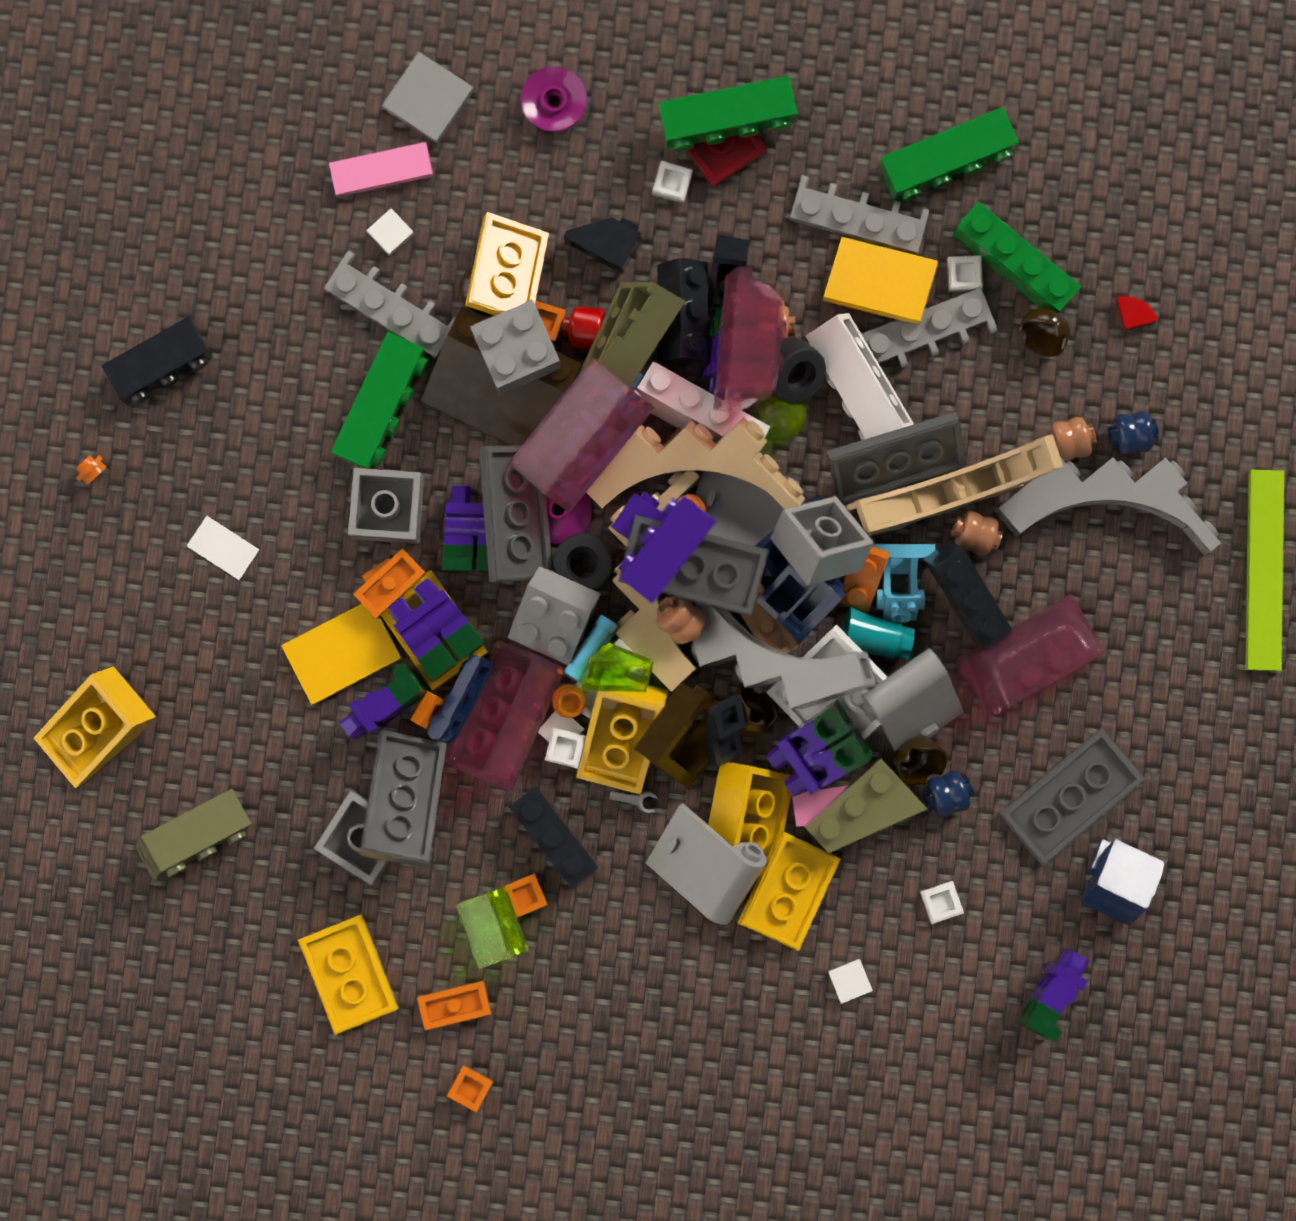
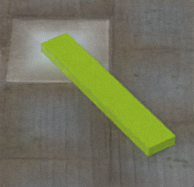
M1251 469L1248 472L1245 670L1282 671L1285 471Z

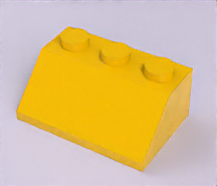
M730 762L719 766L708 825L733 847L739 843L757 844L763 850L767 859L779 830L783 832L785 830L791 793L784 781L791 775Z

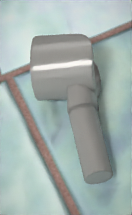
M611 791L609 799L630 803L631 805H636L642 812L652 813L655 810L643 807V799L647 796L651 798H657V796L652 793H642L638 796Z

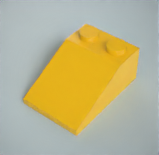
M113 666L91 674L37 733L34 740L76 789L135 740L156 716Z
M603 673L576 778L641 795L650 761L634 748L663 709L668 690Z

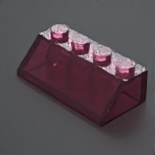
M593 357L509 463L544 495L568 512H571L655 407L640 391Z
M497 640L489 658L490 661L495 663V667L459 735L452 741L444 763L512 793L541 724L546 717L553 694L559 687L566 668L537 654Z

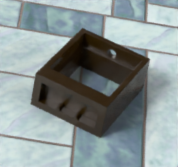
M681 682L634 749L664 773L689 789L709 762L706 746V722L709 708L719 702L698 685L692 690ZM703 709L706 712L705 716L672 760L668 757Z

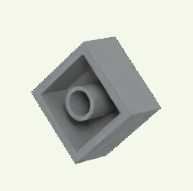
M533 299L470 326L500 395L562 369L560 360Z
M353 468L348 535L355 540L419 544L424 477L422 473Z
M836 496L782 510L770 538L807 586L860 572L874 544Z
M539 566L526 588L507 638L568 665L580 647L601 593Z
M350 791L314 849L370 885H376L390 861L359 855L368 799L355 791Z

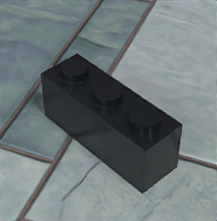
M680 257L657 264V284L685 301L657 344V363L688 366L708 361V262Z
M188 316L101 366L120 400L126 405L130 403L138 405L146 401L150 397L149 393L159 387L166 389L176 384L180 380L178 376L190 370L193 373L203 369L209 363L207 360L214 356L195 322Z
M950 540L923 559L973 641L986 649L1013 631L964 548Z
M535 786L509 807L570 888H573L599 868L538 787Z

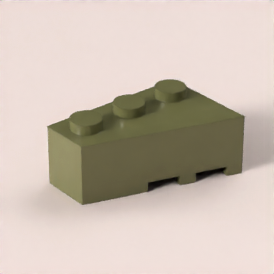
M877 758L804 827L830 853L918 814L927 808L881 758Z

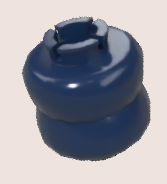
M1138 411L1131 415H1116L1113 419V426H1108L1107 429L1110 446H1116L1118 453L1121 455H1129L1136 451L1149 452L1153 448L1154 440L1159 439L1156 420H1150L1148 413L1144 411Z
M951 771L943 777L930 778L927 781L928 791H922L928 811L935 810L940 818L947 817L954 812L968 810L970 808L969 798L975 797L969 778L963 779L958 771Z

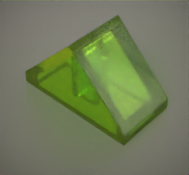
M608 642L589 657L582 689L584 691L646 692L654 662L650 658Z

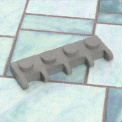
M802 175L790 221L913 255L918 254L930 210L923 208L920 213V219L898 213L901 204L899 201L894 200L892 211L866 205L869 195L866 192H862L860 203L834 196L837 184H830L828 194L806 188L808 176Z
M348 251L325 285V291L397 336L423 347L428 355L437 360L456 316L448 326L431 316L436 306L435 303L429 301L423 310L403 299L408 289L406 285L401 284L396 292L393 293L375 281L380 269L374 266L366 276L351 267L350 264L355 254Z
M978 288L925 309L920 325L896 320L861 335L879 364L897 358L902 369L908 366L904 354L927 346L933 357L939 354L935 342L958 334L964 345L970 342L966 330L986 323L988 331L992 334L997 332V326L982 289Z

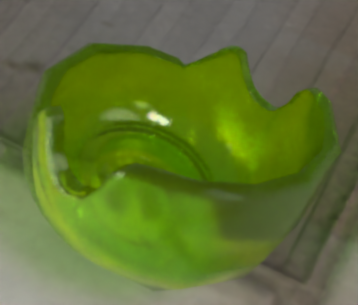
M771 391L760 399L756 412L757 419L770 426L767 436L776 440L791 439L796 436L798 432L802 431L807 415L804 402L789 403L783 401Z

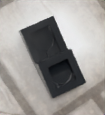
M735 694L709 708L706 722V746L710 765L719 767L743 754L739 730L746 727L739 695Z

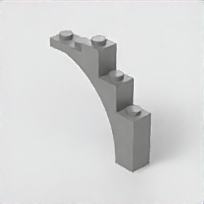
M1166 457L1136 482L1131 479L1133 473L1123 461L1117 462L1114 458H1111L1084 482H1081L1078 478L1081 474L1076 466L1069 460L1064 462L1061 458L1064 467L1032 480L995 511L1002 522L1017 537L1038 521L1066 509L1097 504L1120 505L1152 513L1179 527L1203 555L1208 554L1221 544L1216 538L1219 534L1214 526L1207 520L1203 522L1195 513L1197 508L1192 500L1186 495L1181 496L1177 492L1187 484L1183 478L1185 473L1175 461L1169 462Z
M695 602L696 606L701 608L706 616L704 632H700L702 633L701 637L691 644L692 655L695 661L699 663V667H715L737 660V676L740 682L744 684V687L759 688L782 680L781 693L783 699L792 709H804L876 686L868 653L853 652L823 659L796 657L781 652L753 636L734 618L729 610Z

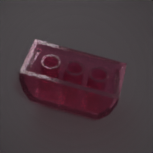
M738 267L725 276L713 404L714 411L729 412L749 409L768 399L775 392L778 375L782 372L783 355H780L781 341H784L786 335V321H783L784 298L771 286L752 278L753 268Z
M1070 594L1012 627L1013 631L988 648L984 649L982 646H978L954 661L987 718H990L1104 654L1105 650L1073 595Z

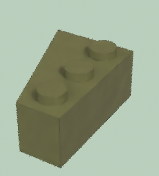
M621 282L580 372L610 390L628 391L685 301L654 282Z
M230 789L142 835L135 848L155 882L165 875L169 878L187 868L185 864L196 858L198 861L208 858L217 852L215 847L226 841L228 845H232L247 836L245 830L252 823L233 789Z

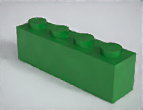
M789 75L658 102V113L666 149L674 148V151L689 150L694 147V144L707 141L708 145L719 144L726 141V137L739 135L740 138L753 137L759 134V130L772 128V131L786 130L792 126L791 124L796 123L798 115Z
M1001 107L882 156L878 166L893 200L896 201L903 198L904 201H909L920 196L922 189L932 185L934 189L951 183L953 176L961 173L969 176L982 170V164L994 160L995 164L1008 160L1013 156L1019 141L1004 107Z
M979 201L957 225L953 233L956 239L974 254L981 256L985 263L1040 308L1045 307L1060 313L1081 288L1080 284Z
M387 331L331 450L334 457L358 468L373 469L374 466L379 468L386 454V449L383 446L388 436L393 438L401 420L397 416L402 406L408 407L414 395L415 389L411 388L416 376L421 378L427 368L429 359L425 358L427 353L423 347Z

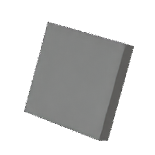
M418 52L382 104V107L438 144L473 93L474 88Z

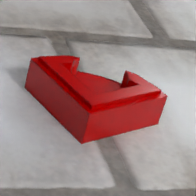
M1121 296L1115 299L1124 331L1158 321L1154 310L1146 302L1130 296Z

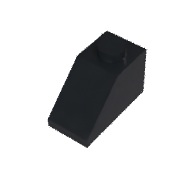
M613 217L567 230L564 234L566 245L622 275L642 239L641 232L637 231L639 227L625 218H621L618 221Z
M717 235L708 288L709 313H713L722 305L740 306L750 240Z

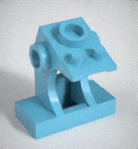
M873 544L872 547L890 552L882 574V589H877L876 609L883 611V619L899 623L917 620L918 610H924L925 606L924 590H918L917 588L918 561H924L925 557L935 551V544ZM890 574L909 575V594H891Z

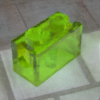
M506 886L456 904L460 922L464 926L472 955L476 959L479 969L529 950Z

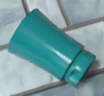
M849 607L842 626V631L868 655L895 659L896 657L907 660L912 651L915 629L902 626V623L875 617Z

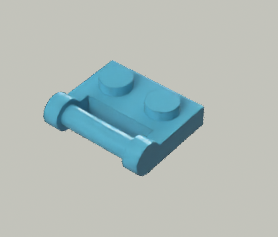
M600 615L581 648L564 670V674L575 682L581 683L583 678L586 679L596 664L592 658L599 648L603 651L606 649L614 636L613 632L617 625L603 615Z

